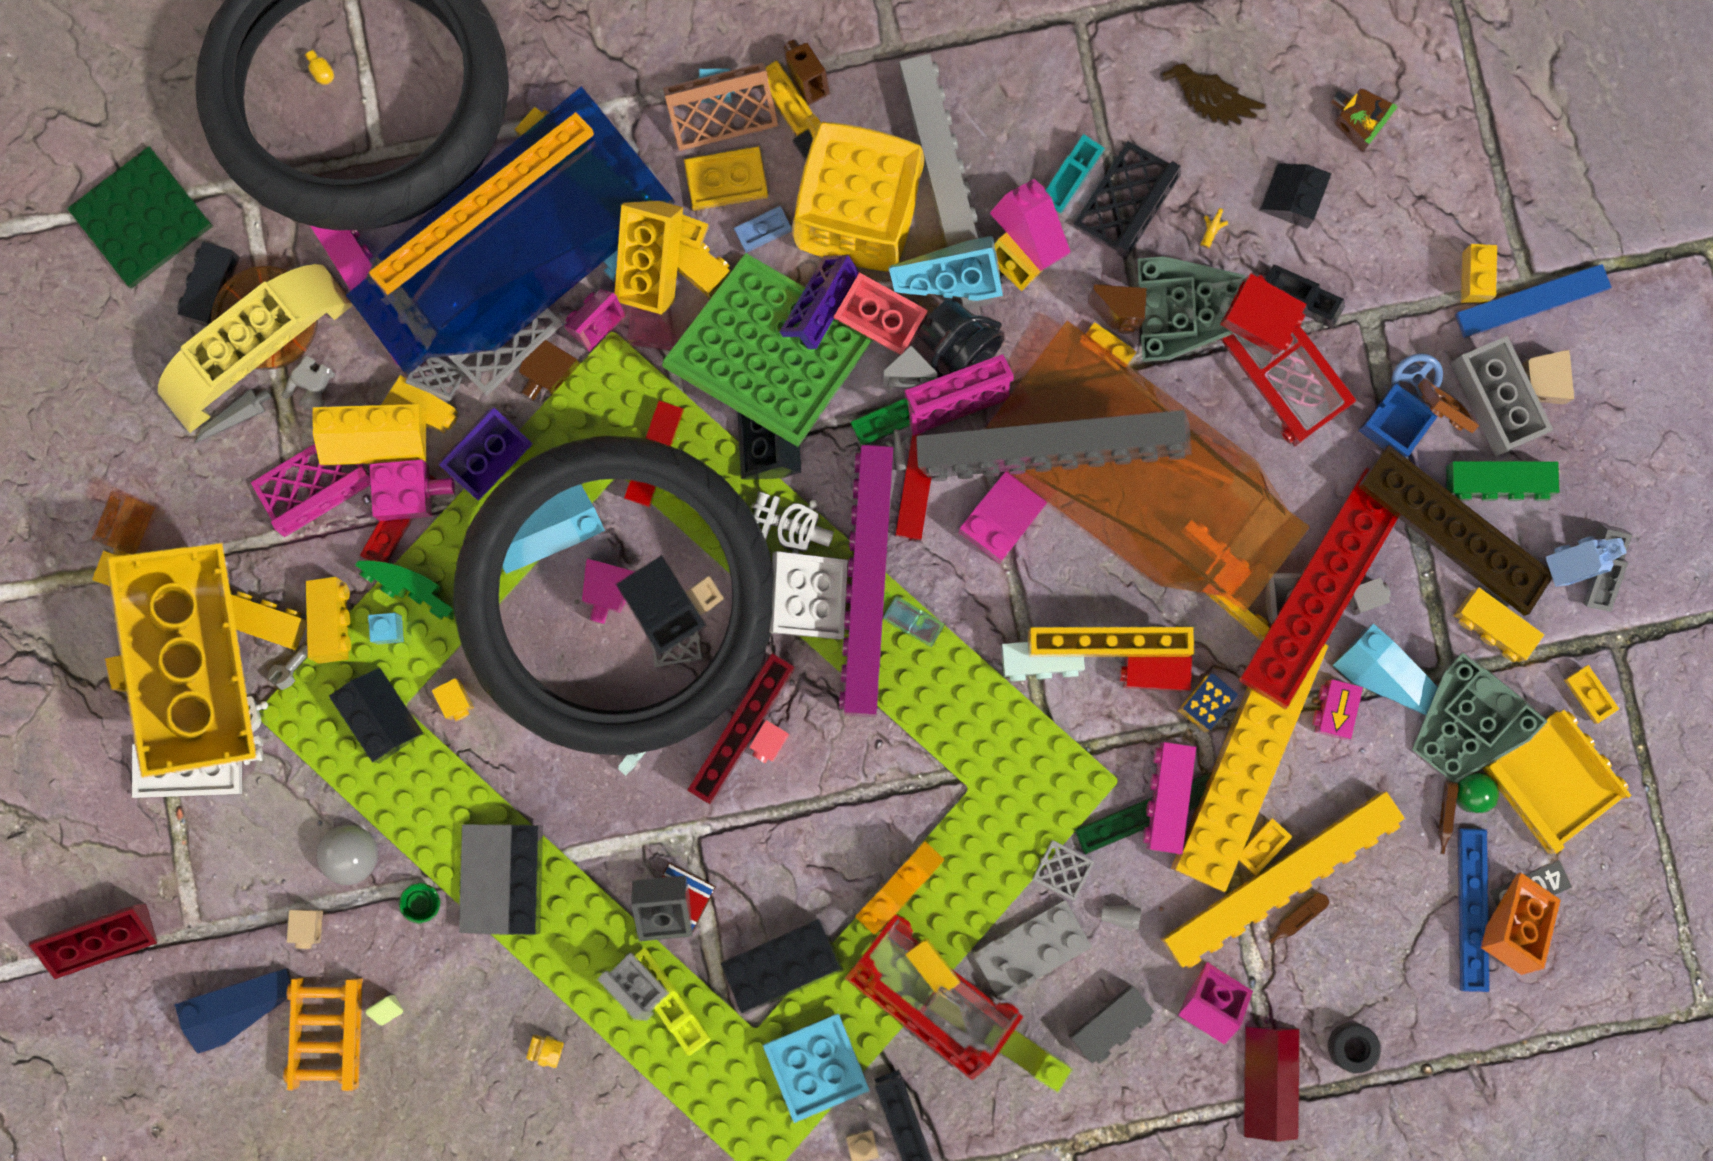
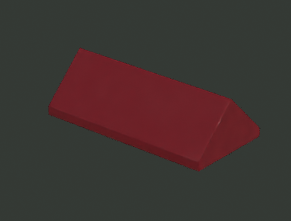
M138 904L29 941V946L55 980L157 944V937L147 905Z
M1245 1026L1243 1137L1272 1142L1298 1139L1299 1028Z

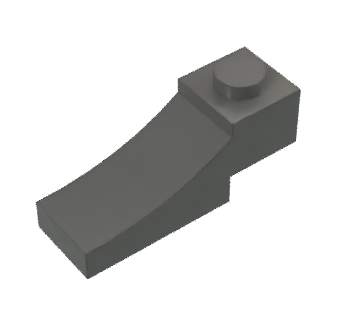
M1599 524L1595 540L1622 538L1627 553L1633 534L1623 528ZM1626 554L1613 560L1614 565L1611 571L1589 579L1583 602L1586 607L1612 612L1628 562L1624 560Z

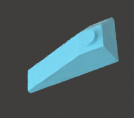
M992 236L968 240L889 266L894 292L916 295L936 294L944 295L945 298H952L953 296L965 297L973 301L1003 296L998 260Z
M581 484L555 495L534 511L524 522L507 551L502 566L506 574L605 531L594 506Z
M1375 624L1365 627L1332 665L1352 684L1371 690L1375 694L1387 697L1424 715L1427 714L1438 688L1407 654Z

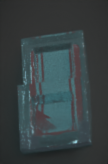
M897 596L883 617L888 623L930 647L933 646L945 625Z

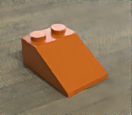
M1517 873L1487 923L1481 948L1520 975L1544 969L1561 900L1523 873Z

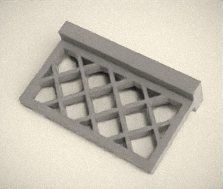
M517 279L442 350L488 396L544 340H547L563 324ZM530 299L534 303L533 313H521V306ZM533 318L532 330H520V319ZM538 318H550L553 321L546 329L537 330ZM507 319H515L514 331H502V324ZM532 335L531 343L527 347H519V336ZM514 336L513 348H501V338ZM488 337H496L495 348L483 349L484 341ZM513 353L512 361L508 365H499L500 354ZM483 354H495L494 366H482ZM469 355H477L476 366L465 367L461 362ZM494 371L493 379L484 386L481 383V372Z

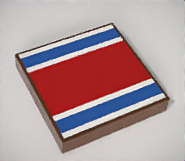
M668 862L661 878L686 875L690 896L692 931L694 932L717 886Z

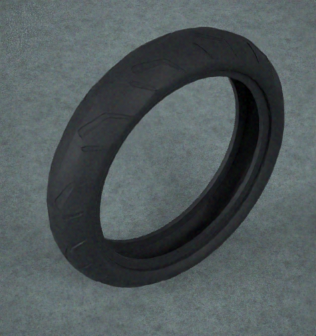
M224 0L208 26L198 57L195 82L197 110L207 142L217 161L229 177L262 206L293 221L317 228L338 231L377 229L414 219L448 200L476 174L498 137L504 119L509 93V78L503 41L492 16L481 0H409L434 15L448 29L459 45L464 65L461 95L450 122L440 136L425 151L394 170L359 179L323 178L291 168L268 153L253 137L248 126L244 102L245 82L255 52L266 35L279 21L298 7L312 0Z
M627 436L591 437L561 444L531 458L507 476L486 498L470 523L459 552L454 578V616L463 651L477 680L484 691L514 721L550 743L575 751L601 755H635L670 746L696 734L714 722L742 694L760 666L771 635L769 629L772 616V562L764 535L750 508L734 488L715 470L687 452L657 441ZM605 479H626L648 483L676 495L690 505L707 522L716 535L729 566L732 584V605L728 627L724 639L709 665L695 680L675 695L649 706L629 710H601L586 707L562 698L542 685L523 666L515 654L503 627L499 604L502 566L507 551L524 522L534 511L555 495L583 483Z

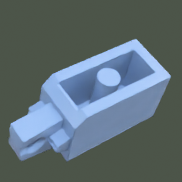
M1594 536L1578 540L1579 545L1570 547V545H1564L1555 548V554L1546 556V560L1555 587L1568 586L1611 571L1614 565L1613 560L1626 554V548L1622 538L1595 540Z

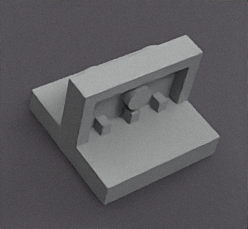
M632 953L612 972H605L598 979L636 1020L647 1021L654 1014L652 1010L669 994L663 985Z

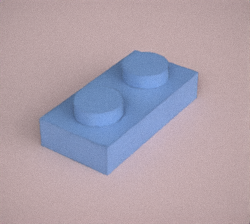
M781 206L735 227L734 231L745 253H748L792 232V228Z

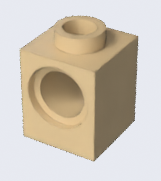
M289 910L287 943H295V948L311 949L312 944L321 943L323 910Z

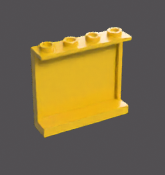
M1565 710L1555 711L1546 718L1548 722L1529 742L1482 768L1488 776L1495 780L1500 793L1548 854H1557L1565 848L1563 845L1565 842L1622 798H1630L1632 796L1627 790L1629 787L1625 780L1615 775L1610 768L1612 767L1610 761L1603 754L1597 752L1593 747L1595 745L1593 739L1587 733H1582L1577 726L1578 721L1575 716Z

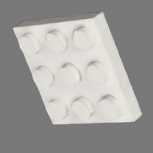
M773 552L772 616L769 633L843 639L848 560Z

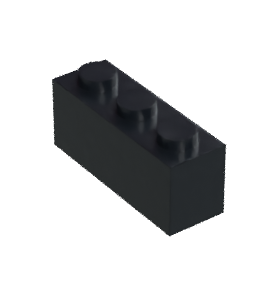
M204 241L201 247L196 250L194 256L195 265L192 272L186 278L184 296L180 297L177 304V314L184 320L207 327L220 316L228 288L240 258L233 250Z

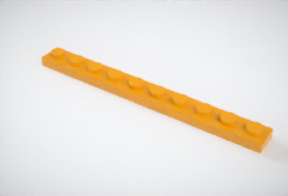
M575 112L369 272L371 278L389 295L594 135L593 129Z

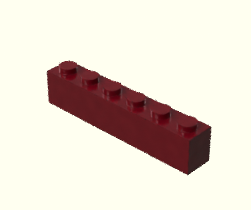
M773 653L770 655L689 786L688 792L709 805L714 803L796 670L794 666Z

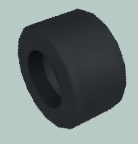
M1347 1022L1337 1026L1331 1032L1328 1040V1052L1331 1060L1339 1068L1350 1073L1362 1074L1371 1070L1378 1063L1381 1055V1044L1377 1035L1370 1028L1359 1023ZM1352 1037L1359 1038L1364 1044L1363 1054L1358 1058H1350L1344 1051L1346 1041Z

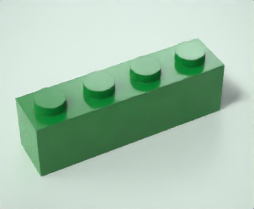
M1453 461L1446 465V489L1461 501L1472 500V497H1482V501H1496L1498 497H1508V501H1522L1524 497H1534V501H1549L1552 496L1560 493L1559 464L1552 461Z

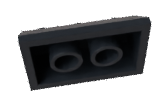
M737 411L741 479H782L801 473L800 445L799 447L795 446Z
M381 668L350 681L329 695L372 763L380 764L424 734Z

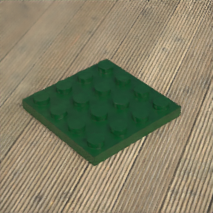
M150 146L67 208L130 289L213 227L212 223Z

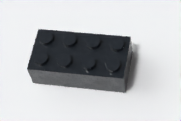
M821 919L810 922L720 963L741 1014L751 1013L844 971L825 923Z

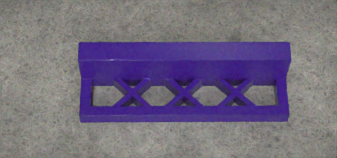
M848 255L823 257L781 328L780 333L783 337H800L808 349H817L831 325L834 315L860 273ZM829 265H834L831 269L826 271ZM801 321L798 327L793 328L795 324Z

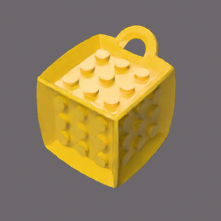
M809 115L805 119L813 141L806 159L792 226V236L795 244L799 249L822 258L824 256L848 255L856 267L890 272L889 266L898 264L911 226L919 179L924 166V153L921 146L873 129L834 122H820L816 115Z

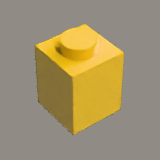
M454 678L432 690L446 719H454L457 722L469 716L468 711L474 708L460 679Z

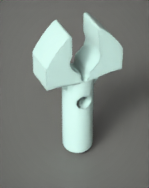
M646 752L627 755L618 766V770L626 776Z

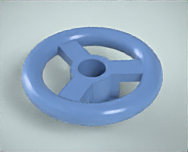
M1423 353L1410 355L1403 359L1394 369L1391 379L1392 386L1395 384L1400 386L1399 381H1406L1416 388L1417 394L1413 396L1423 401L1421 398L1423 393L1417 387L1418 384L1434 368L1435 378L1432 384L1440 387L1443 379L1442 366L1431 355ZM1418 361H1423V362H1425V363L1423 364V366H1421V365H1420L1419 363H1417V362H1418Z

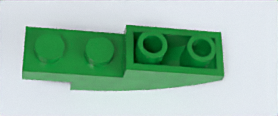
M357 561L355 566L361 569L360 576L370 583L374 580L382 584L380 590L391 598H394L395 595L404 598L407 592L410 591L408 597L420 605L423 601L430 605L429 612L442 620L446 617L452 620L454 618V608L437 597L443 588L430 579L412 570L390 563Z

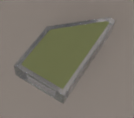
M940 986L927 1003L926 1009L968 1036L972 1027L968 1023L964 1000L943 986Z

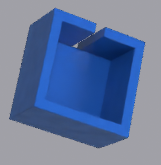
M1395 384L1386 392L1375 407V410L1369 415L1358 431L1382 449L1390 445L1407 458L1438 416L1423 402L1398 384Z

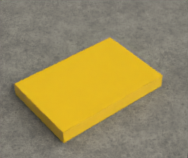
M759 146L684 159L693 211L769 198Z

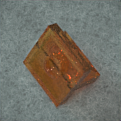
M111 491L92 540L132 555L136 554L155 507Z

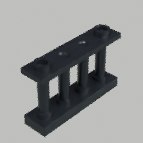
M900 1069L875 1078V1089L901 1161H933Z

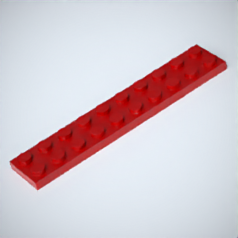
M1367 467L1360 475L1239 679L1241 683L1283 709H1287L1398 520L1395 515L1358 487L1370 470Z

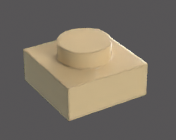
M710 576L703 578L686 591L700 615L706 613L724 599Z
M872 1129L846 1135L852 1161H867L879 1158Z

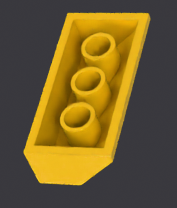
M662 201L631 202L621 205L615 295L620 303L661 315L674 304L683 207Z
M419 404L313 407V437L319 464H377L424 460L426 462V410Z

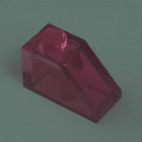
M640 308L638 310L631 309L627 335L629 345L671 351L679 340L660 315Z

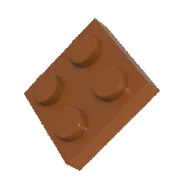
M1425 378L1418 384L1417 387L1423 393L1421 398L1431 406L1429 409L1440 418L1445 415L1450 419L1449 422L1460 431L1465 428L1472 434L1480 426L1463 403Z

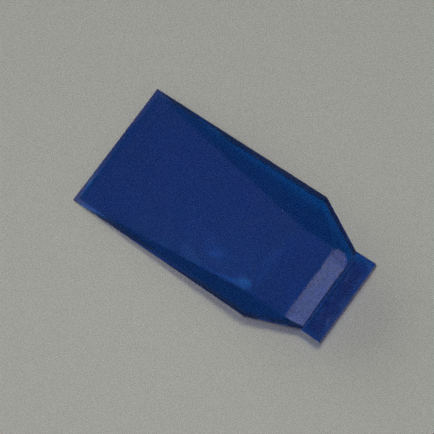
M582 86L379 253L370 271L575 112L593 129L594 135L389 295L379 287L369 273L361 283L346 294L350 302L407 375L428 358L487 351L495 352L618 250L621 205L623 203L662 201L673 204L676 202Z

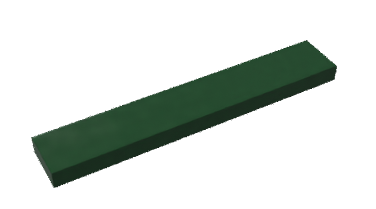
M1212 772L1192 780L1188 811L1197 808L1200 798L1205 791V786ZM1153 797L1075 829V834L1084 855L1144 830L1145 827H1149L1150 817L1146 815L1148 801H1152Z

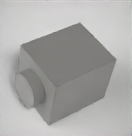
M1381 577L1359 585L1350 600L1354 615L1389 603L1390 589L1386 582H1382Z

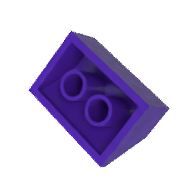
M491 406L437 463L479 501L533 443L498 410Z

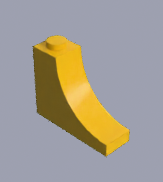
M401 375L381 404H419L426 410V427L445 434L447 429L453 428L458 418L456 416L458 411L454 407L431 393L407 384L406 378Z

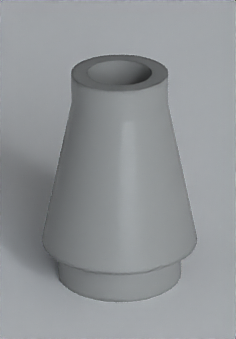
M1135 904L1103 905L1101 921L1130 931L1132 929L1139 930L1142 908L1135 907Z

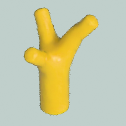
M1222 208L1218 209L1212 222L1208 215L1204 216L1206 232L1200 244L1204 248L1210 249L1216 233L1222 227L1228 225L1227 220L1219 223L1223 213Z

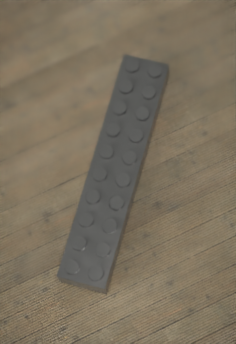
M1184 410L917 436L918 468L927 477H932V481L948 480L947 477L957 476L959 479L973 478V474L994 477L998 476L999 472L1009 471L1010 474H1023L1027 469L1047 472L1052 470L1051 467L1062 466V469L1069 470L1076 469L1081 464H1088L1089 467H1101L1105 465L1104 462L1114 461L1115 464L1124 465L1130 464L1131 460L1142 459L1143 462L1158 461V457L1168 456L1171 460H1179L1185 458V455L1192 454L1190 423Z

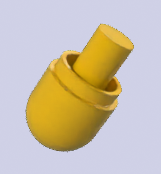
M314 50L307 52L305 57L310 62L308 66L309 72L315 81L321 85L331 83L334 79V71L327 60H324L323 57L318 58Z

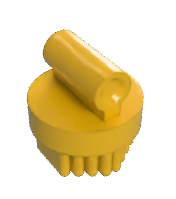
M532 1035L526 1059L537 1061V1065L542 1067L550 1066L556 1068L564 1042L554 1040L555 1037L548 1035L546 1038L540 1035Z

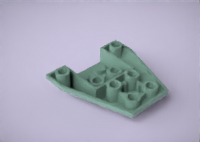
M1164 256L1138 259L1139 286L1147 288L1145 319L1142 323L1143 335H1141L1142 361L1170 360L1234 334V332L1219 324L1245 275Z
M1462 652L1444 672L1412 750L1450 781L1458 782L1529 742L1548 721L1484 666Z

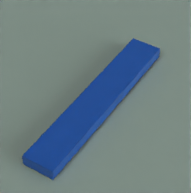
M1601 264L1457 312L1455 317L1463 337L1467 338L1607 291L1612 287L1604 266Z
M1458 829L1460 991L1490 992L1489 953L1481 948L1488 923L1487 829Z

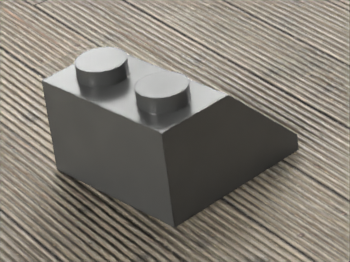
M686 875L632 881L631 905L639 941L693 936L690 896Z

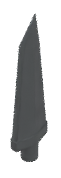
M266 388L257 395L252 389L246 391L245 394L201 428L195 443L265 412L266 410L262 403L272 398L269 390Z

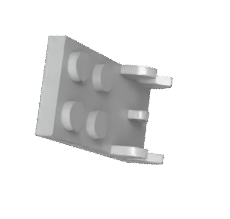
M1063 900L978 948L972 954L996 997L1001 1001L1010 997L1018 989L1031 985L1039 977L1087 951L1092 946L1066 900Z

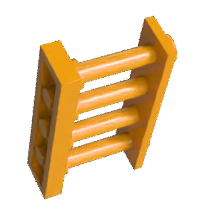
M304 977L292 979L291 984L287 988V999L291 1000L288 1066L285 1067L283 1075L284 1083H287V1090L298 1088L300 1080L338 1081L339 1084H342V1091H353L359 1088L363 978L347 979L346 984H343L342 987H304ZM303 998H341L342 1001H345V1012L341 1014H302ZM302 1025H339L341 1028H344V1039H341L340 1042H301ZM301 1053H339L340 1056H343V1065L339 1070L300 1069Z

